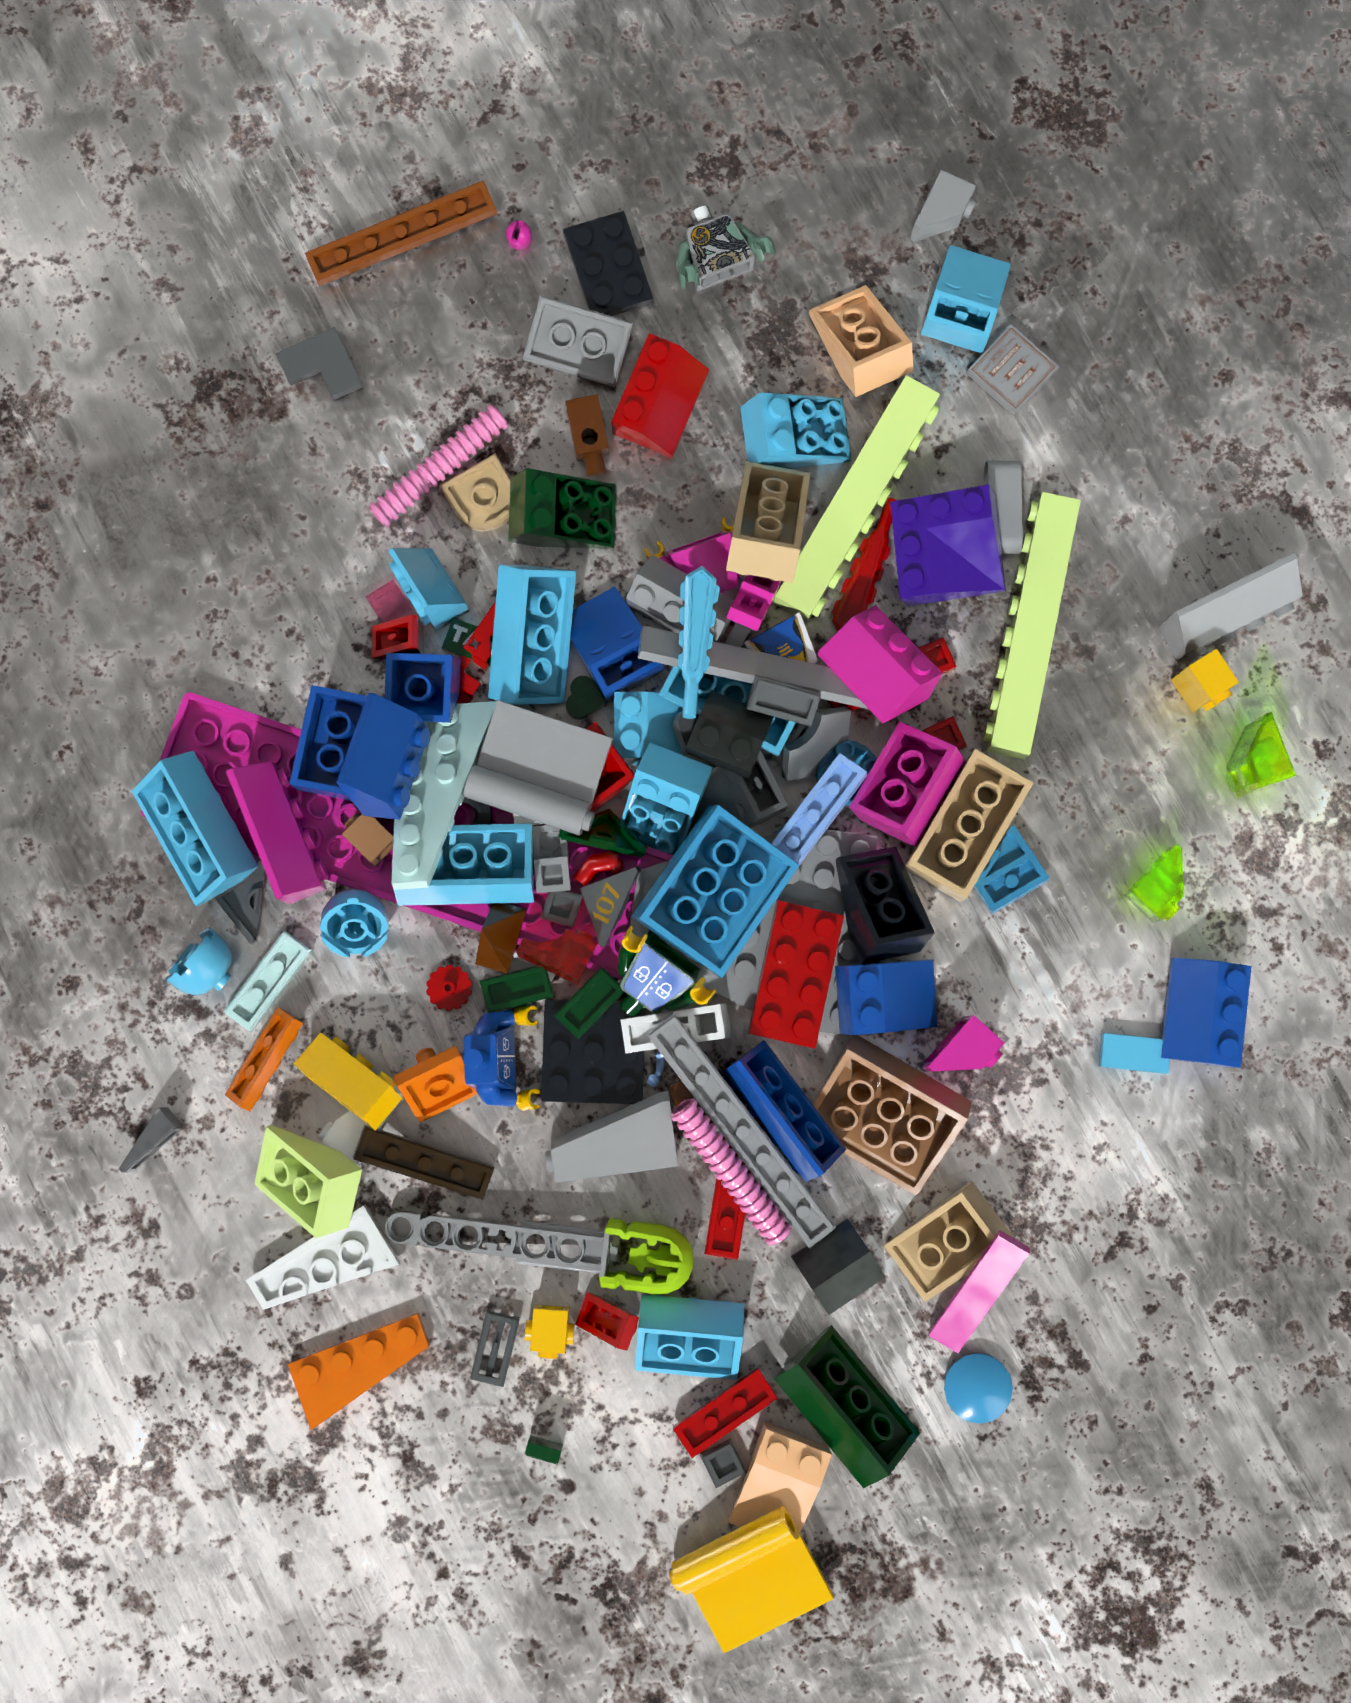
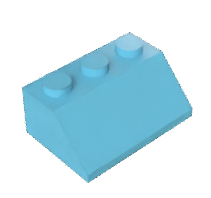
M641 1294L635 1371L737 1380L743 1342L744 1303L702 1300L692 1297H669L659 1294Z

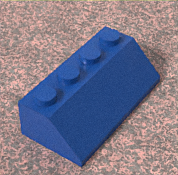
M765 1040L723 1071L727 1076L730 1086L739 1092L748 1104L750 1113L760 1120L768 1131L771 1141L780 1147L789 1159L791 1168L797 1174H800L805 1182L823 1175L847 1150Z

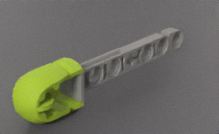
M411 1211L394 1213L387 1219L385 1224L387 1237L399 1244L417 1246L422 1243L424 1246L431 1248L517 1258V1264L599 1274L600 1287L616 1289L621 1285L625 1291L668 1294L681 1288L689 1279L694 1263L693 1249L687 1238L675 1228L661 1224L633 1221L627 1225L624 1220L610 1218L604 1231L524 1220L521 1221V1225L435 1214L423 1218L424 1213ZM398 1217L406 1218L411 1225L410 1233L405 1237L398 1236L393 1230V1223ZM436 1221L443 1226L444 1235L441 1240L433 1241L427 1236L426 1229L430 1222ZM464 1226H472L476 1229L478 1239L475 1244L466 1245L461 1241L460 1231ZM484 1227L489 1228L487 1234L489 1236H498L501 1230L506 1231L505 1235L507 1238H511V1243L506 1244L504 1249L499 1248V1242L487 1241V1248L482 1247L485 1239ZM532 1234L541 1235L545 1240V1249L540 1254L532 1253L527 1247V1240ZM613 1235H619L621 1239L629 1240L630 1237L647 1239V1243L650 1246H655L658 1241L670 1244H660L658 1250L648 1249L646 1242H643L638 1248H630L628 1264L636 1266L640 1273L644 1272L645 1267L656 1268V1273L648 1271L645 1276L630 1275L628 1271L620 1270L618 1273L609 1272L610 1262L617 1261L619 1247H615L612 1244ZM571 1238L578 1242L580 1250L576 1257L568 1258L562 1254L561 1243L565 1239ZM656 1274H657V1275H664V1276H667V1277H656Z

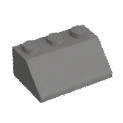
M651 555L634 578L626 597L627 605L630 609L674 633L681 632L684 626L679 622L680 608L684 606V601L680 599V585L685 581V576L688 574ZM720 592L718 602L713 604V609L716 611L715 625L709 629V632L713 635V641L719 643L731 621L726 617L734 600Z

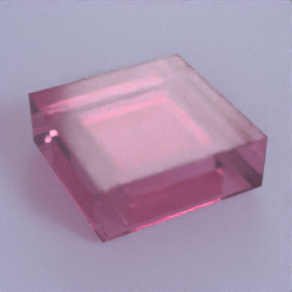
M394 580L389 581L366 596V599L382 623L397 619L412 609Z

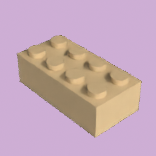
M746 461L726 571L736 572L740 575L769 578L773 581L793 583L801 548L811 473Z
M974 749L966 759L965 765L919 844L914 848L905 864L907 871L959 902L967 899L1034 783Z

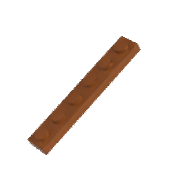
M483 180L305 252V255L318 285L322 286L497 214V211Z

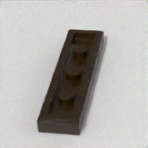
M365 1124L353 1155L354 1160L481 1200L485 1197L495 1169L493 1165L380 1129L375 1131Z

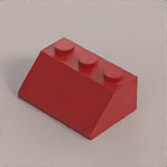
M649 333L612 418V434L672 458L709 373V369L680 345Z

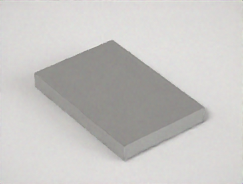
M540 295L522 360L616 388L634 323Z

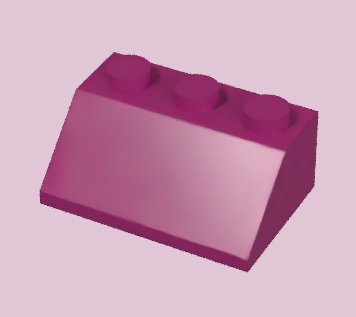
M876 605L853 616L817 654L883 724L929 699L943 674Z

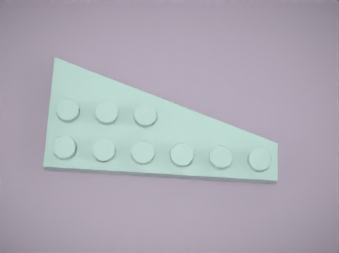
M497 701L456 704L451 723L424 722L430 730V741L424 749L420 761L419 774L414 778L410 790L409 803L404 808L401 819H394L391 881L394 890L429 888L443 853V843L447 833L452 830L457 808L459 805H462L464 800V788L472 767L478 763V755L484 743Z

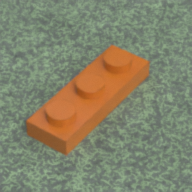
M277 1007L225 1093V1096L240 1108L251 1112L255 1103L261 1098L271 1076L279 1068L281 1059L290 1044L296 1039L303 1022L289 1012Z

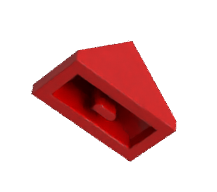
M411 614L372 626V659H386V653L424 654L423 625L418 615Z

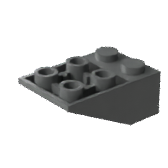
M761 750L749 779L719 766L712 769L689 833L710 805L721 806L749 828L757 826L787 810L789 805Z

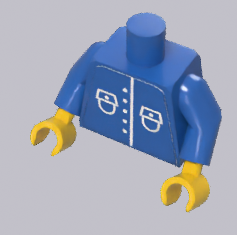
M521 1005L517 1006L513 1012L512 1010H504L483 1014L477 1021L474 1031L464 1035L463 1061L465 1083L476 1089L483 1103L506 1107L517 1105L522 1111L538 1109L540 1105H533L530 1101L531 1095L541 1094L538 1089L523 1090L518 1092V1094L515 1091L516 1064L513 1025L514 1022L517 1025H536L538 1020H528L527 1017L531 1009H537L535 1006Z

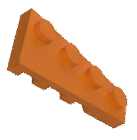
M419 1312L287 1364L310 1430L317 1427L430 1346Z

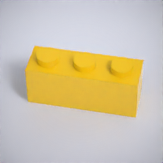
M320 1032L293 1064L308 1079L376 1131L403 1099L394 1090L396 1082L383 1071L378 1075L372 1072L371 1069L374 1066L359 1053L355 1057L351 1056L348 1053L350 1047L335 1036L330 1040Z

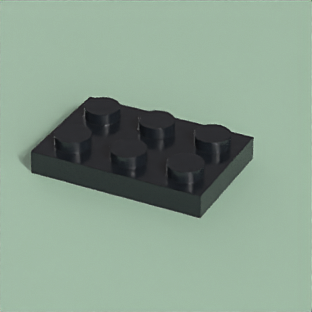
M624 210L563 229V235L588 310L615 316L654 304Z

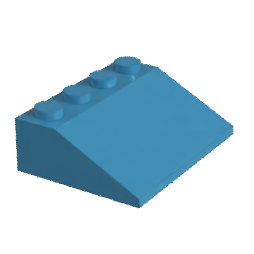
M710 805L706 808L631 917L715 975L723 978L800 865L721 806Z

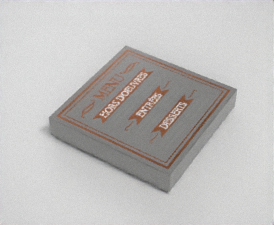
M1010 324L973 363L966 374L1015 416L1058 370L1059 366Z

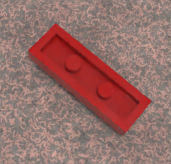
M757 1367L675 1424L673 1430L691 1458H694L777 1400L778 1397Z

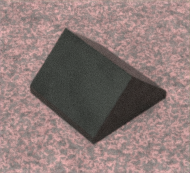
M848 1219L838 1224L833 1231L811 1248L805 1246L791 1256L828 1315L885 1278L872 1253Z

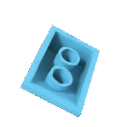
M614 692V746L628 765H639L650 742L683 755L673 730L674 717L683 708L660 697L657 692Z

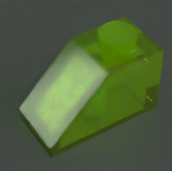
M1177 844L1169 847L1124 894L1152 923L1162 919L1168 921L1180 909L1177 903L1184 897L1182 848Z

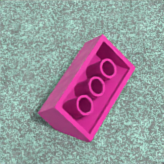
M268 761L227 770V776L276 899L292 904L326 890L327 887L324 880L328 879L327 871L321 860L316 861L312 849L316 848V844L310 830H304L299 818L304 817L297 798L291 799L287 789V787L291 786L289 784L290 778L285 768L279 769V766L274 762Z

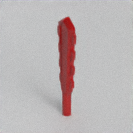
M894 498L887 499L876 529L868 538L863 539L859 548L861 556L854 559L850 568L852 577L845 579L841 589L843 597L840 600H836L831 611L833 616L832 624L837 632L853 616L867 610L868 605L874 603L877 594L875 583L881 581L884 572L881 563L888 559L891 550L888 546V532L892 524L890 502L898 501Z

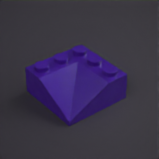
M989 484L890 502L899 596L908 607L1006 591L996 494Z

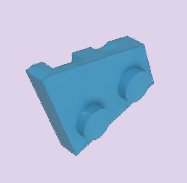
M1013 825L1007 831L1006 836L995 850L973 888L992 915L1049 881L1050 877L1015 825Z

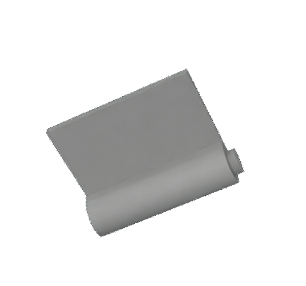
M497 700L478 763L472 767L464 788V797L580 836L583 830L589 832L592 826L595 812L590 810L613 738Z

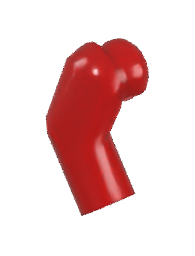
M613 851L592 853L573 877L582 885L587 886L597 872L608 871L613 875L618 874L623 868V861Z

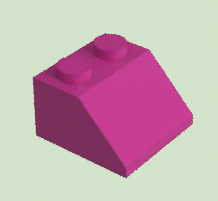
M974 1015L962 1017L919 1068L924 1072L983 1069L986 1066L991 1068L1003 1055L999 1049L1005 1042Z

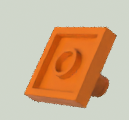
M456 1045L437 1055L432 1048L421 1049L415 1056L417 1065L393 1076L398 1089L419 1123L477 1095L476 1089L465 1083L464 1061Z

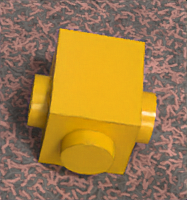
M535 1305L533 1320H526L525 1341L531 1342L530 1351L538 1352V1357L556 1359L559 1353L565 1354L567 1344L573 1345L575 1323H569L570 1307Z

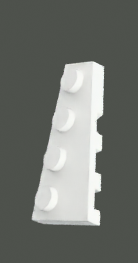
M363 1205L352 1212L349 1228L319 1238H311L248 1278L246 1282L264 1310L399 1265L401 1262L366 1205Z

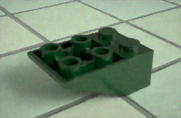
M525 468L510 478L508 542L536 547L614 548L616 484Z

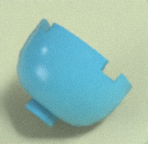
M349 889L330 898L324 906L320 921L321 938L323 943L332 952L342 957H350V954L360 953L361 957L369 956L379 950L387 940L388 917L384 905L375 895L365 890Z
M210 927L198 935L203 939L200 944L191 943L170 968L169 973L171 975L165 977L168 983L186 994L202 995L212 988L219 991L231 977L227 970L232 962V952L227 942Z

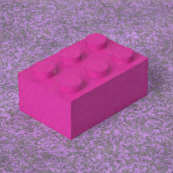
M899 721L849 807L860 821L917 847L966 761L956 746Z

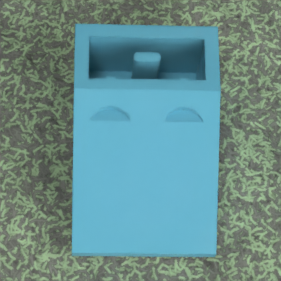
M949 245L921 335L982 354L994 324L1011 264Z
M760 392L740 407L748 462L794 469L849 462L852 460L843 398Z
M392 548L388 550L393 559L388 565L425 626L431 623L435 631H438L450 624L453 618L458 619L469 612L465 600L432 548Z
M650 742L636 769L621 821L643 844L674 855L688 836L713 767Z

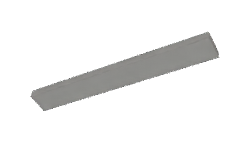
M643 626L640 632L638 659L678 667V655L683 652V648L679 646V633ZM712 641L711 649L706 651V655L710 658L709 669L704 673L752 684L755 674L818 691L821 693L820 699L868 709L827 666Z
M674 1012L648 1030L646 1035L808 1248H811L833 1231L836 1226Z

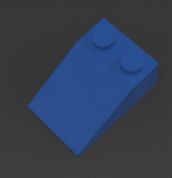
M933 960L835 966L840 1034L862 1035L938 1027Z

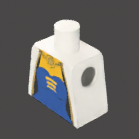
M799 612L744 642L743 648L818 664L811 640Z

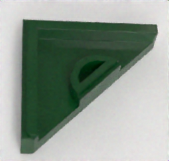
M610 809L595 814L589 832L583 830L579 836L560 829L558 835L561 840L640 858L645 855L647 848Z

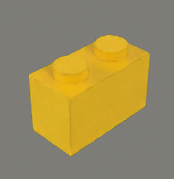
M1217 649L1189 665L1171 679L1192 713L1201 707L1207 712L1233 695L1230 688L1239 683Z

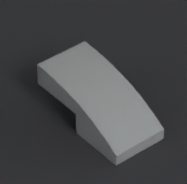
M549 825L533 826L534 870L537 894L571 890L568 846L566 840H561L558 837L560 829Z

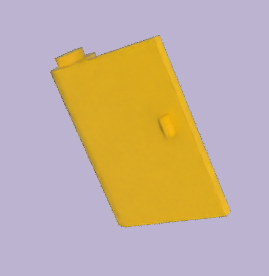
M784 1506L673 1561L671 1565L672 1570L669 1571L671 1583L677 1591L681 1590L686 1595L693 1594L723 1653L834 1599V1595L801 1533Z

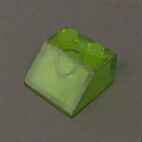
M1272 712L1261 716L1244 727L1226 766L1228 772L1226 774L1227 784L1230 790L1236 793L1237 798L1270 788L1296 776Z

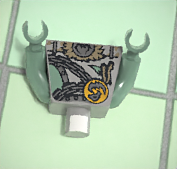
M701 206L691 212L695 226L686 230V240L679 246L676 268L679 273L682 289L686 288L685 283L692 281L695 284L696 290L700 291L753 271L754 254H756L759 262H763L765 260L764 253L770 252L775 255L776 251L771 237L758 236L740 222H733L732 218L726 214L713 219L709 207Z

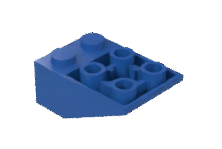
M615 586L573 609L570 636L571 643L606 703L614 699V692H628L664 671V664L638 659L642 626Z

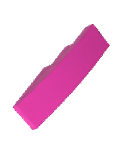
M746 575L726 618L758 631L782 581Z

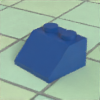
M386 653L384 698L417 713L423 722L451 723L460 694L461 659L453 655Z

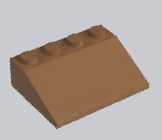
M859 1035L851 1036L812 1102L847 1149L844 1154L915 1196L919 1194L968 1120L972 1103L969 1099Z

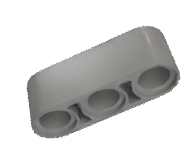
M987 460L984 467V485L989 484L996 494L1002 554H1020L1023 542L1020 461Z

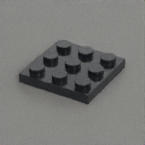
M545 1000L541 1101L635 1104L642 1101L644 1051L625 1053L621 1019L634 1017L623 1011L620 1006L621 1002H614L587 1032L578 1039L554 1016L568 1000ZM644 1006L635 1017L646 1016V1007Z

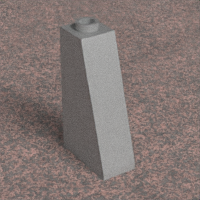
M664 1091L552 1139L551 1151L545 1152L547 1172L554 1171L555 1183L678 1167L673 1123L670 1118L669 1092Z

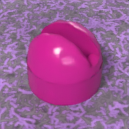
M519 220L511 222L506 229L508 244L517 250L528 247L532 241L529 225ZM517 228H521L518 240L514 239Z

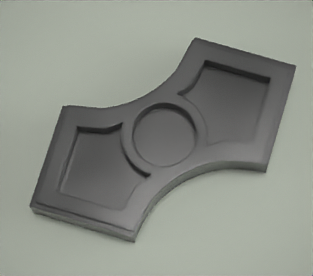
M846 706L817 710L812 725L809 726L807 731L796 741L784 745L781 776L786 781L816 776L818 766L827 752L836 745L848 741L851 710Z

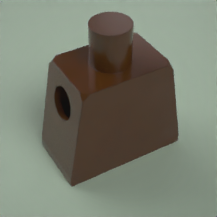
M598 394L566 400V414L576 460H584L587 477L605 474L606 468L603 456L609 455V446ZM593 437L595 438V443L587 445L584 443V439Z

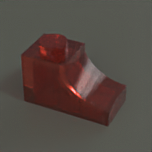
M566 929L562 936L552 941L536 942L523 938L517 949V957L579 986L596 952L597 943L592 941L594 938L592 935L583 930L575 929L573 932Z

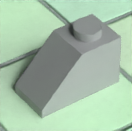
M941 170L914 224L910 240L917 242L959 227L963 217L969 219L977 202L976 199L972 198L976 185Z

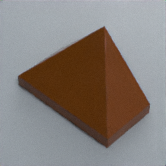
M509 903L492 904L481 929L476 965L506 974L509 973L527 913L526 908Z

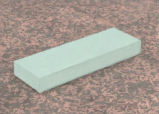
M284 930L224 1010V1013L248 1031L253 1032L313 950Z

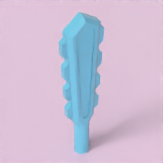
M703 566L686 575L685 581L680 585V599L684 601V606L680 608L679 622L684 626V629L679 632V646L683 648V652L678 655V668L682 670V676L685 680L682 717L687 719L696 718L699 682L703 677V673L709 669L710 658L706 655V651L711 649L713 635L709 632V629L715 625L716 611L713 609V604L718 602L720 590L716 585L717 579Z

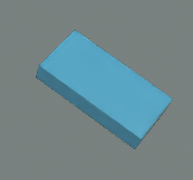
M1101 1033L1099 1067L1169 1074L1170 1059L1161 1058L1163 1039Z

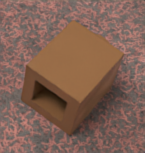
M358 812L346 822L344 826L346 830L342 835L373 865L377 866L393 849L394 836L374 817L364 816Z

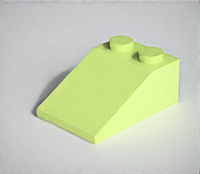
M269 1125L265 1129L254 1184L315 1238H319L349 1228L362 1169L340 1151Z

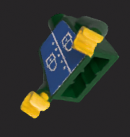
M630 926L619 948L618 973L623 977L619 986L628 994L620 1003L624 1012L635 1017L644 1006L652 1013L659 1014L664 1009L673 1011L694 1003L701 1005L708 1003L716 990H708L703 986L706 982L704 977H701L694 985L701 970L650 930L643 937H639L632 932L634 927Z

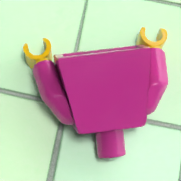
M725 517L721 521V532L666 551V553L663 544L660 541H656L660 551L654 556L686 574L703 566L717 579L716 585L720 588L719 592L725 596V591L738 586V579L742 576L736 572L726 571L734 526H728L725 522ZM645 547L644 551L647 559H649V557L652 554H650L648 552V549Z

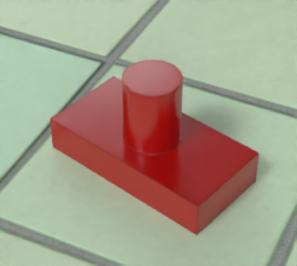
M587 1292L575 1325L615 1348L627 1351L631 1339L636 1332L639 1317L597 1294Z

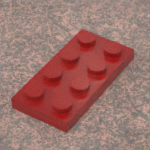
M780 900L776 902L747 1034L816 1049L844 915Z

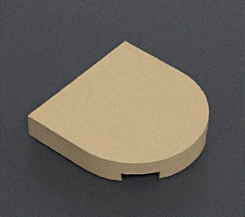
M496 453L439 485L457 518L468 528L476 531H492L502 527L509 521L510 477Z

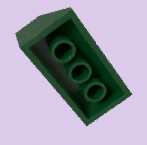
M832 1325L790 1359L774 1378L863 1489L889 1476L920 1435L919 1430Z

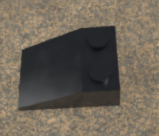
M897 847L837 857L835 861L848 933L861 965L921 952L935 932Z

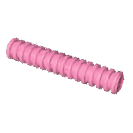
M490 404L486 406V412L480 411L478 413L479 417L477 419L473 417L470 420V425L465 424L462 432L456 431V437H449L446 445L442 443L439 446V451L434 450L431 452L432 457L426 456L424 458L425 462L423 464L418 463L415 471L409 470V476H402L400 478L401 482L399 484L395 482L392 485L393 489L391 491L389 489L385 490V496L379 495L376 503L371 502L369 504V509L383 526L389 527L392 519L395 521L399 519V513L405 514L407 512L405 508L408 506L412 508L415 505V500L420 501L422 499L421 495L423 493L426 495L430 493L429 488H436L439 480L443 482L446 479V474H453V468H460L461 462H467L470 454L473 456L477 454V448L483 449L485 447L484 443H490L493 435L498 436L501 428L503 430L508 428L506 419L495 406Z
M695 1098L681 1102L674 1108L670 1118L673 1121H678L677 1127L679 1130H684L683 1135L686 1138H691L690 1144L697 1146L696 1152L699 1155H703L702 1159L705 1163H709L708 1167L711 1171H716L715 1177L718 1180L722 1179V1186L728 1188L727 1192L730 1196H734L733 1200L736 1204H741V1211L747 1212L746 1217L749 1221H753L752 1225L755 1229H759V1234L761 1237H765V1242L768 1245H775L783 1241L791 1231V1224L785 1222V1216L779 1213V1209L773 1205L772 1199L766 1197L767 1193L764 1189H760L761 1185L758 1181H754L755 1177L753 1174L747 1173L748 1168L746 1165H741L742 1160L739 1156H735L736 1152L733 1148H728L729 1143L727 1140H722L723 1135L721 1132H715L717 1127L714 1123L709 1124L710 1118L708 1115H703L704 1110L701 1107H696L697 1101Z

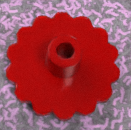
M452 965L440 966L436 972L430 974V979L426 982L428 987L426 994L430 996V1002L436 1004L438 1009H445L446 1011L458 1010L462 1004L468 1003V997L472 995V981L468 979V973L463 972L461 967L457 966L454 968Z

